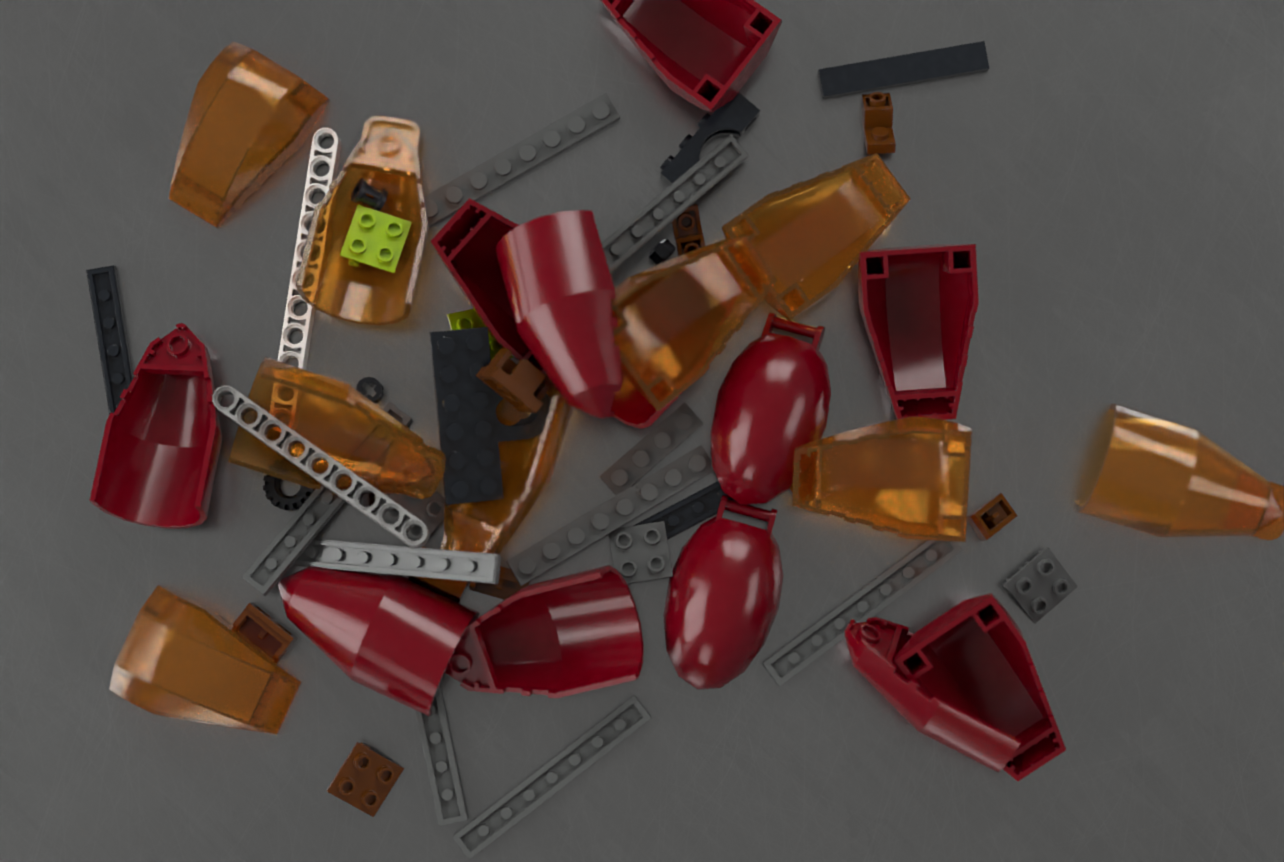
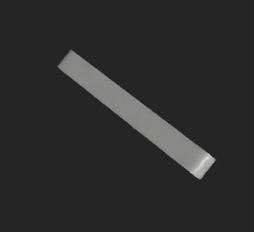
M221 386L215 390L212 399L214 406L237 425L408 546L420 548L428 542V528L420 519L233 387ZM225 395H234V402L231 406H221V400ZM249 411H256L258 413L257 420L252 424L245 423V414ZM271 428H281V435L277 440H269L267 438V433ZM295 444H303L305 446L304 453L299 457L291 456V448ZM318 461H328V469L325 473L317 474L314 472V466ZM342 477H350L352 479V485L348 490L342 491L337 487V483ZM367 493H372L376 497V501L371 507H363L361 505V498ZM390 510L399 512V519L394 524H388L384 521L385 514ZM415 526L421 527L423 529L422 537L417 541L409 540L408 531Z

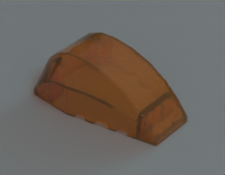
M233 41L213 60L197 84L183 130L168 199L214 227L219 228L244 203L243 201L256 192L263 185L262 183L283 165L285 160L301 148L330 101L329 98L299 76L254 49Z
M875 153L831 172H825L815 178L804 182L801 181L786 189L766 195L722 226V231L735 260L765 301L791 321L834 291L859 261V252L867 251L911 198L880 156Z
M746 234L724 239L672 258L626 278L615 288L616 299L611 300L612 318H617L618 327L613 328L614 346H619L621 370L630 383L657 411L661 410L707 372L710 368V363L717 355L721 354L727 346L725 344L735 331H739L745 323L743 321L752 310L757 308L778 281Z
M913 416L857 428L799 446L794 449L792 506L826 516L830 514L843 518L844 521L850 523H861L871 526L872 529L892 532L906 539L966 542L972 429L951 421Z
M158 585L140 609L114 664L109 689L130 703L155 715L278 734L302 682L234 629L231 624H228L211 608Z

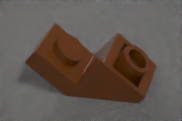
M874 92L862 94L863 128L867 154L895 153L896 142L892 128L893 106L890 93Z

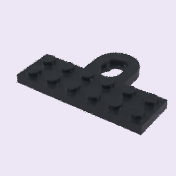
M488 327L429 332L445 504L452 505L504 499L498 442L529 439L541 434L548 427L552 418L553 407L551 399L546 393L541 400L543 405L537 413H530L527 418L520 419L513 425L502 424L497 419L496 407L503 398L476 376L482 367L488 366L491 362Z

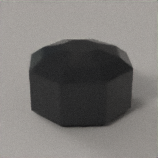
M668 239L662 240L651 249L649 259L656 267H659L675 252V246Z

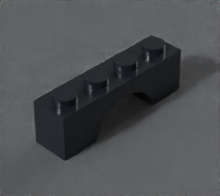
M738 92L733 100L715 110L712 115L709 113L705 114L697 124L700 129L694 136L688 134L678 146L681 148L680 152L675 157L670 155L660 167L663 170L660 178L670 186L700 161V152L707 141L720 134H733L741 137L759 117L760 109Z

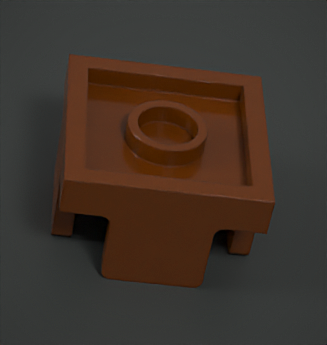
M500 349L488 366L482 367L476 376L519 412L537 413L543 405L541 400L552 385L548 381H543L545 375L528 360L521 359L516 364L509 359L513 353L511 350Z

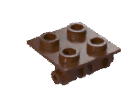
M357 742L328 787L327 792L374 817L404 768L371 750L365 743Z

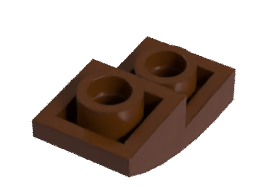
M693 204L672 221L678 259L700 249H706L698 205Z

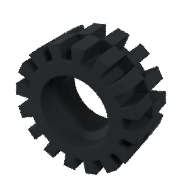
M287 459L275 462L273 467L268 468V473L263 479L265 481L263 490L266 492V498L271 501L272 505L287 511L299 510L317 488L314 478ZM287 474H295L301 482L300 490L293 496L284 495L279 487L281 478Z

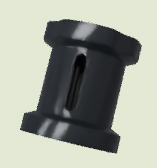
M361 178L352 191L351 201L355 203L359 201L372 207L373 210L380 211L387 200L388 190L385 188L380 190L368 184L366 179Z
M365 377L358 382L356 393L365 403L377 404L384 397V387L377 379ZM376 384L374 388L375 396L367 395L365 397L364 395L367 391L364 388L367 385L373 387Z

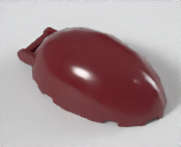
M770 312L762 336L749 343L732 362L718 391L710 431L712 467L722 491L742 506L748 504H767L789 490L794 480L806 469L814 456L826 429L831 398L828 365L819 351L825 332L824 326L819 325L816 328L776 317L775 313ZM773 328L814 339L812 344L791 336L772 333Z
M722 494L716 517L701 524L681 549L672 570L673 577H669L663 614L666 650L678 676L696 689L721 688L744 673L767 640L779 610L784 576L779 545L772 534L777 514L776 509L772 508L769 511L751 505L742 506L737 501L727 499L728 496ZM727 510L768 522L766 530L722 518L723 512Z

